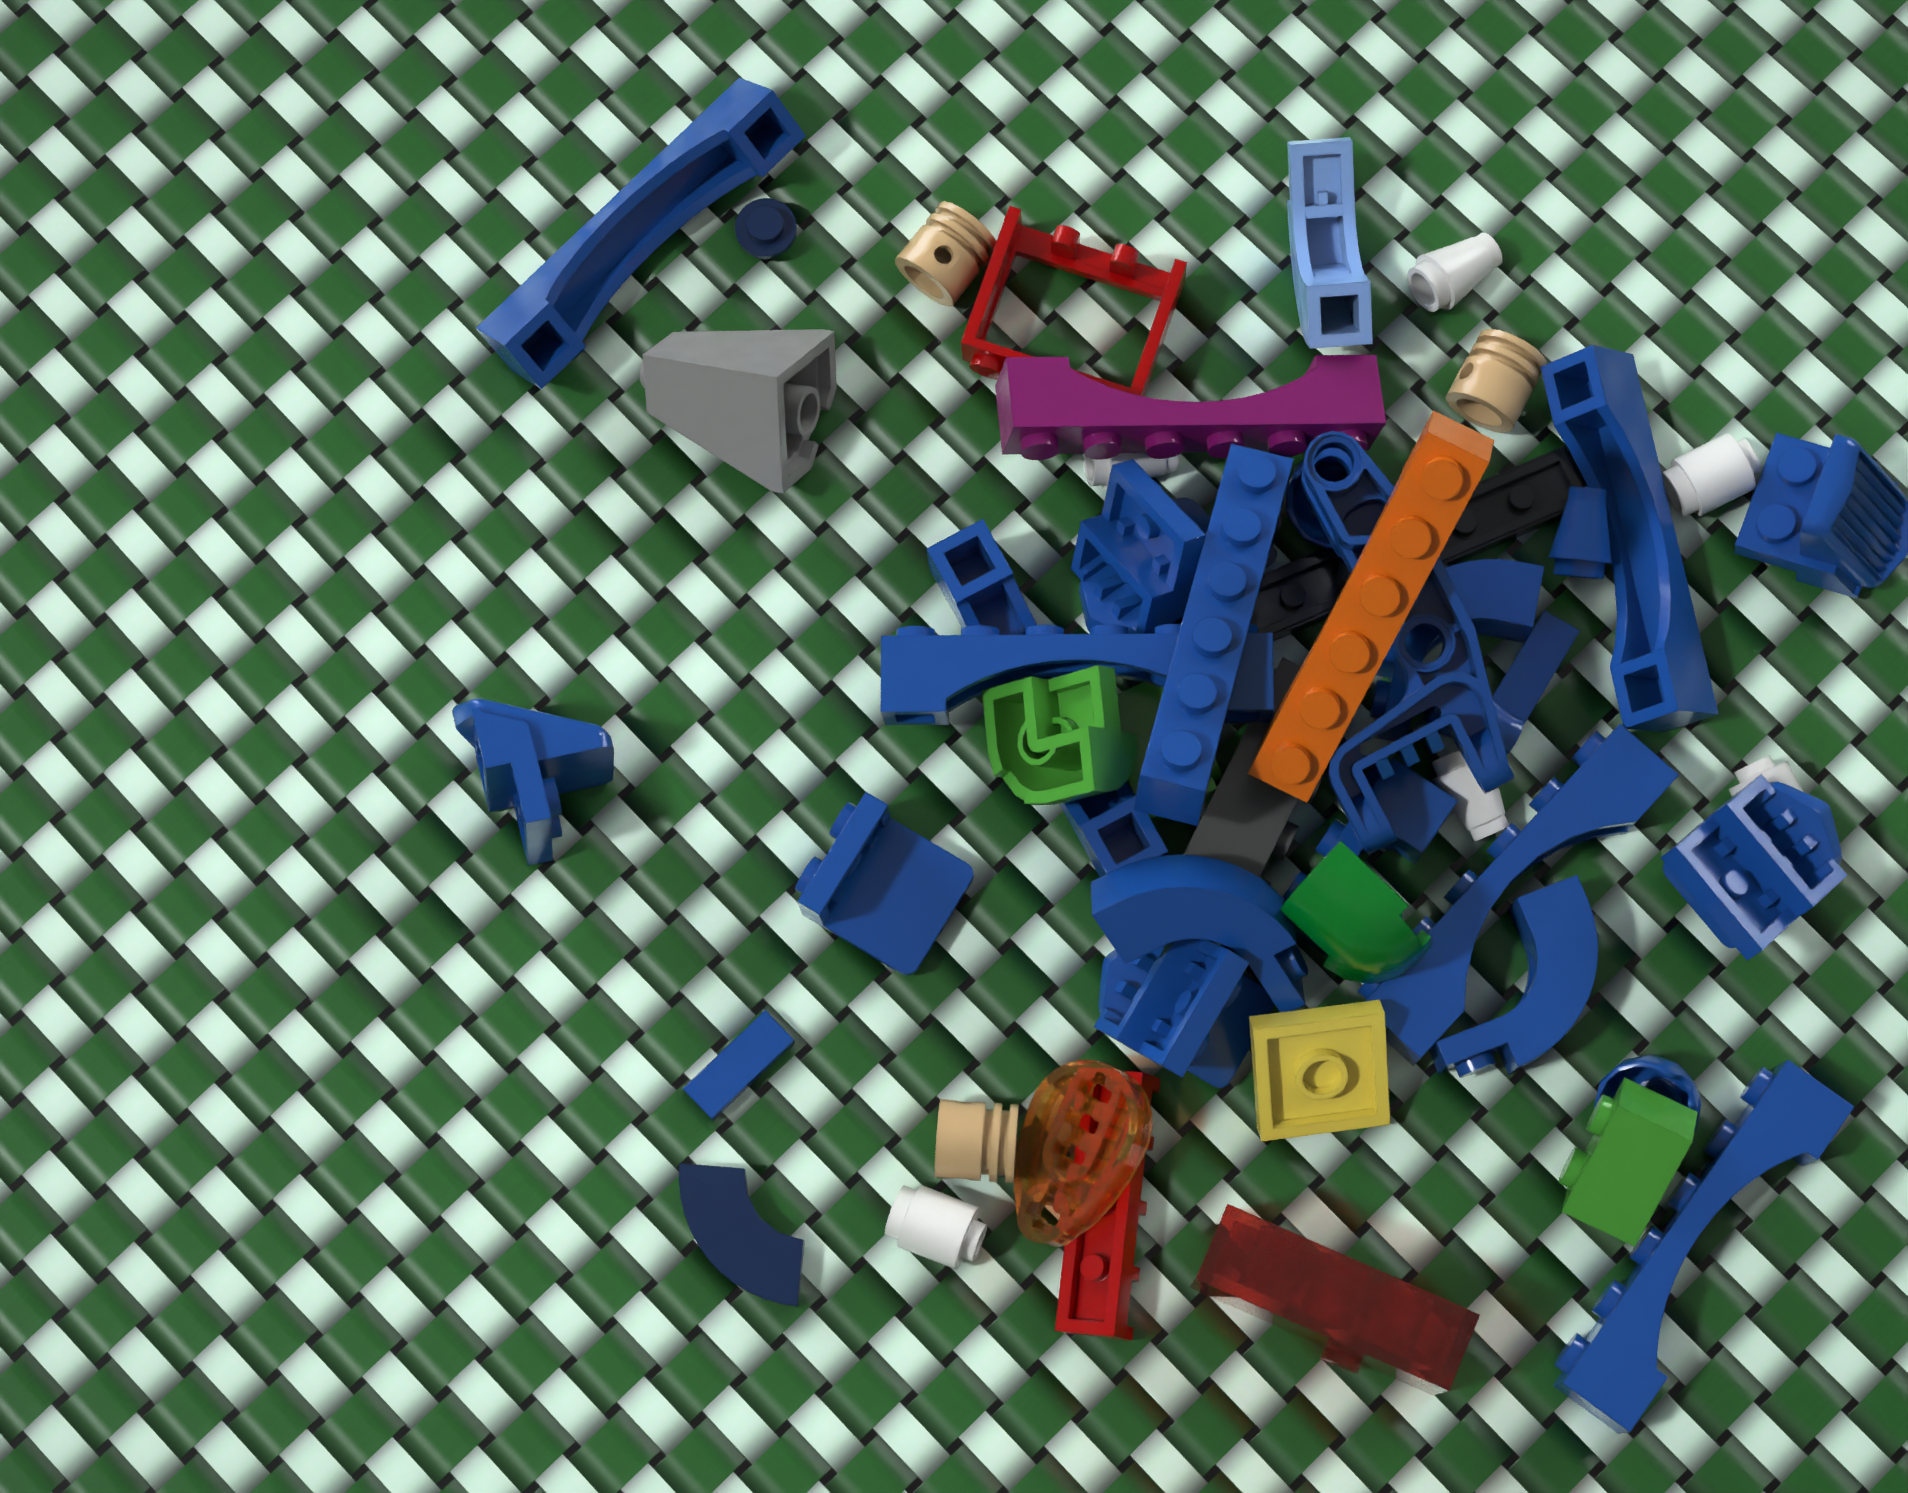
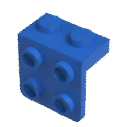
M865 792L857 806L848 802L837 816L829 833L836 840L823 861L816 856L813 857L802 872L795 887V890L802 894L797 902L803 916L898 973L910 976L918 971L971 885L974 877L973 869L965 861L892 819L888 804Z

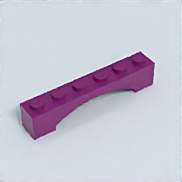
M1315 355L1305 375L1264 393L1223 401H1171L1130 394L1103 385L1072 370L1069 357H1006L995 385L1002 455L1021 454L1022 457L1028 460H1045L1057 454H1084L1087 458L1102 460L1115 457L1120 453H1146L1151 458L1166 459L1175 457L1182 452H1208L1210 456L1215 458H1227L1231 444L1291 457L1306 451L1311 441L1320 434L1330 431L1346 433L1353 437L1365 451L1371 448L1386 424L1376 355Z

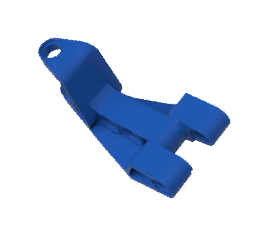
M1330 431L1320 434L1310 442L1304 456L1301 486L1304 496L1335 554L1343 559L1351 574L1394 486L1353 437L1344 432ZM1327 461L1336 462L1342 465L1347 471L1348 476L1344 480L1337 482L1327 481L1319 476L1315 468ZM1440 557L1437 559L1390 647L1403 671L1406 681L1404 696L1398 705L1336 748L1327 765V777L1330 787L1368 855L1397 841V837L1362 770L1373 765L1382 781L1395 774L1387 756L1397 752L1406 768L1419 762L1420 759L1412 743L1420 739L1431 755L1444 749L1445 746L1437 730L1446 726L1484 794L1515 779L1507 760L1475 626ZM1423 626L1429 627L1438 633L1442 641V651L1435 661L1429 663L1418 662L1409 655L1406 648V637L1412 629ZM1431 707L1439 708L1441 715L1433 722L1370 755L1361 754L1359 749L1364 742Z

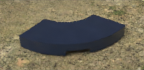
M679 1163L680 1198L684 1215L691 1233L708 1260L729 1280L747 1292L777 1304L799 1307L805 1241L779 1233L760 1218L749 1197L746 1170L744 1168Z

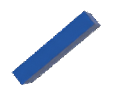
M1544 610L1493 694L1492 699L1525 724L1580 630Z
M765 1010L700 1071L683 1090L714 1121L778 1060L795 1041Z

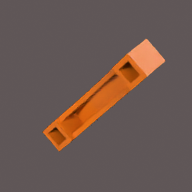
M1433 410L1340 596L1256 748L1248 771L1249 775L1306 803L1308 802L1490 462L1494 444L1493 439Z

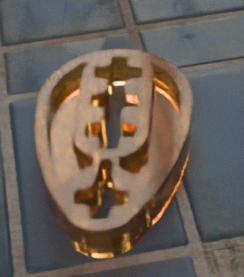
M1077 1060L1055 1069L1041 1082L1035 1091L1021 1128L1014 1176L1017 1222L1020 1231L1027 1239L1051 1247L1067 1245L1099 1221L1115 1204L1134 1177L1148 1149L1153 1125L1148 1097L1141 1085L1127 1072L1100 1061ZM1096 1084L1104 1086L1112 1092L1111 1099L1107 1104L1099 1102L1096 1097L1092 1096ZM1084 1114L1092 1116L1095 1121L1099 1122L1095 1134L1087 1133L1084 1128L1079 1126ZM1070 1145L1079 1146V1149L1086 1153L1082 1164L1074 1163L1071 1158L1066 1156ZM1045 1205L1053 1207V1210L1060 1214L1056 1226L1048 1224V1221L1041 1217L1042 1209Z

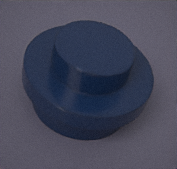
M762 198L750 202L740 211L735 223V233L739 245L747 254L758 259H773L783 255L791 248L796 239L797 225L795 217L788 206L775 199Z

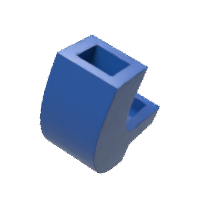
M1482 559L1467 561L1445 568L1475 626L1477 634L1525 642L1534 626L1544 566L1505 559ZM1420 626L1414 628L1406 637L1407 652L1418 662H1422L1435 647L1442 643L1438 633L1429 627ZM1389 649L1375 675L1388 678V682L1376 681L1370 709V717L1378 719L1400 703L1405 694L1406 681L1403 671L1391 649ZM1411 718L1381 733L1377 738L1394 742L1406 736L1410 728Z
M1179 854L1157 856L1136 861L1091 882L1092 916L1125 964L1171 942L1185 939L1209 940L1227 946L1238 953L1243 959L1250 962L1249 966L1280 1012L1293 1011L1305 1005L1302 978L1308 975V968L1300 950L1296 946L1297 940L1294 923L1280 910L1285 900L1269 884L1253 873L1219 859Z
M1578 875L1520 896L1508 908L1527 957L1528 976L1523 995L1516 1007L1505 1015L1436 1041L1429 1049L1438 1074L1456 1068L1459 1078L1472 1075L1495 1065L1496 1062L1492 1053L1499 1051L1508 1075L1539 1059L1560 1041L1574 1025L1590 996L1598 961V940L1594 916Z

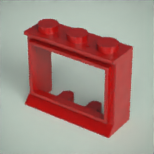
M1009 206L961 340L963 361L969 362L970 369L977 374L998 380L1006 357H1033L986 341L1015 257L1019 256L1160 301L1130 388L1074 370L1108 387L1145 397L1175 307L1185 285L1187 262L1175 259L1169 273L1139 263V251L1128 245L1116 244L1113 254L1080 244V233L1069 226L1058 225L1054 236L1022 226L1021 209Z

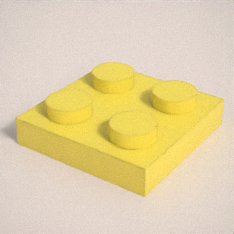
M1380 999L1249 1016L1256 1122L1261 1142L1390 1125L1385 1012Z

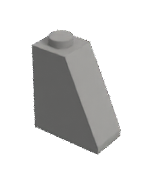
M806 329L672 332L642 355L640 382L643 388H645L646 411L648 414L772 492L783 494L812 469L819 445L815 441H809V438L816 427L820 410L830 411L837 389L834 331Z

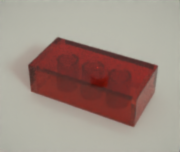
M1230 1204L1226 1205L1218 1218L1189 1287L1325 1347L1321 1359L1339 1368L1358 1374L1361 1364L1431 1395L1450 1391L1480 1314Z

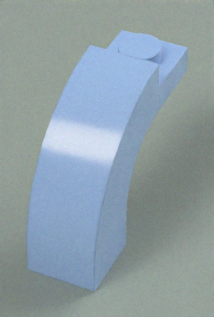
M1350 137L1287 142L1290 200H1287L1290 253L1296 304L1304 340L1309 349L1373 344L1371 281L1365 275L1362 268L1356 230L1353 140Z

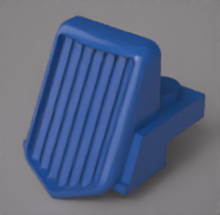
M1776 433L1737 537L1735 554L1795 571L1796 581L1858 599L1862 587L1869 589L1879 587L1907 557L1908 499L1898 488L1899 483L1894 482L1855 439L1835 434L1829 448Z
M1134 459L1112 465L1102 514L1081 520L1071 570L1081 579L1079 595L1086 627L1089 632L1093 626L1115 624L1128 627L1129 634H1155V627L1173 624L1184 616L1211 517L1195 501L1185 497L1172 500L1163 491L1162 487Z
M472 699L454 706L452 714L455 727L475 748L488 811L494 812L514 807L527 865L552 861V838L562 837L559 815H562L559 794L604 785L613 780L614 747L611 736L604 728L596 724L486 699Z
M1762 774L1717 808L1661 857L1664 861L1663 873L1719 941L1728 948H1737L1746 960H1749L1766 948L1792 922L1813 908L1847 876L1839 866L1842 860V852L1829 804L1787 784L1777 781L1768 782Z
M1185 939L1163 945L1127 964L1123 962L1116 950L1109 953L1104 958L1102 964L1098 1002L1100 1017L1094 1028L1182 1078L1186 1071L1214 1087L1223 1088L1231 1082L1251 1047L1249 1016L1270 1014L1275 1004L1263 986L1243 975L1250 962L1229 949L1208 940Z

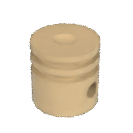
M943 201L935 208V213L930 214L926 219V224L918 229L897 255L895 264L902 275L920 292L935 302L950 307L955 304L979 274V268L984 267L989 261V256H992L997 241L990 231L973 215L951 202Z
M1496 329L1482 330L1445 399L1448 405L1467 421L1492 432H1511L1542 375L1540 367L1546 365L1547 362L1545 357L1535 347L1513 334Z
M940 1099L935 1150V1178L981 1181V1175H989V1182H997L998 1176H1005V1183H1014L1019 1105L1011 1104L1009 1111L1002 1110V1103H994V1109H986V1102H961Z

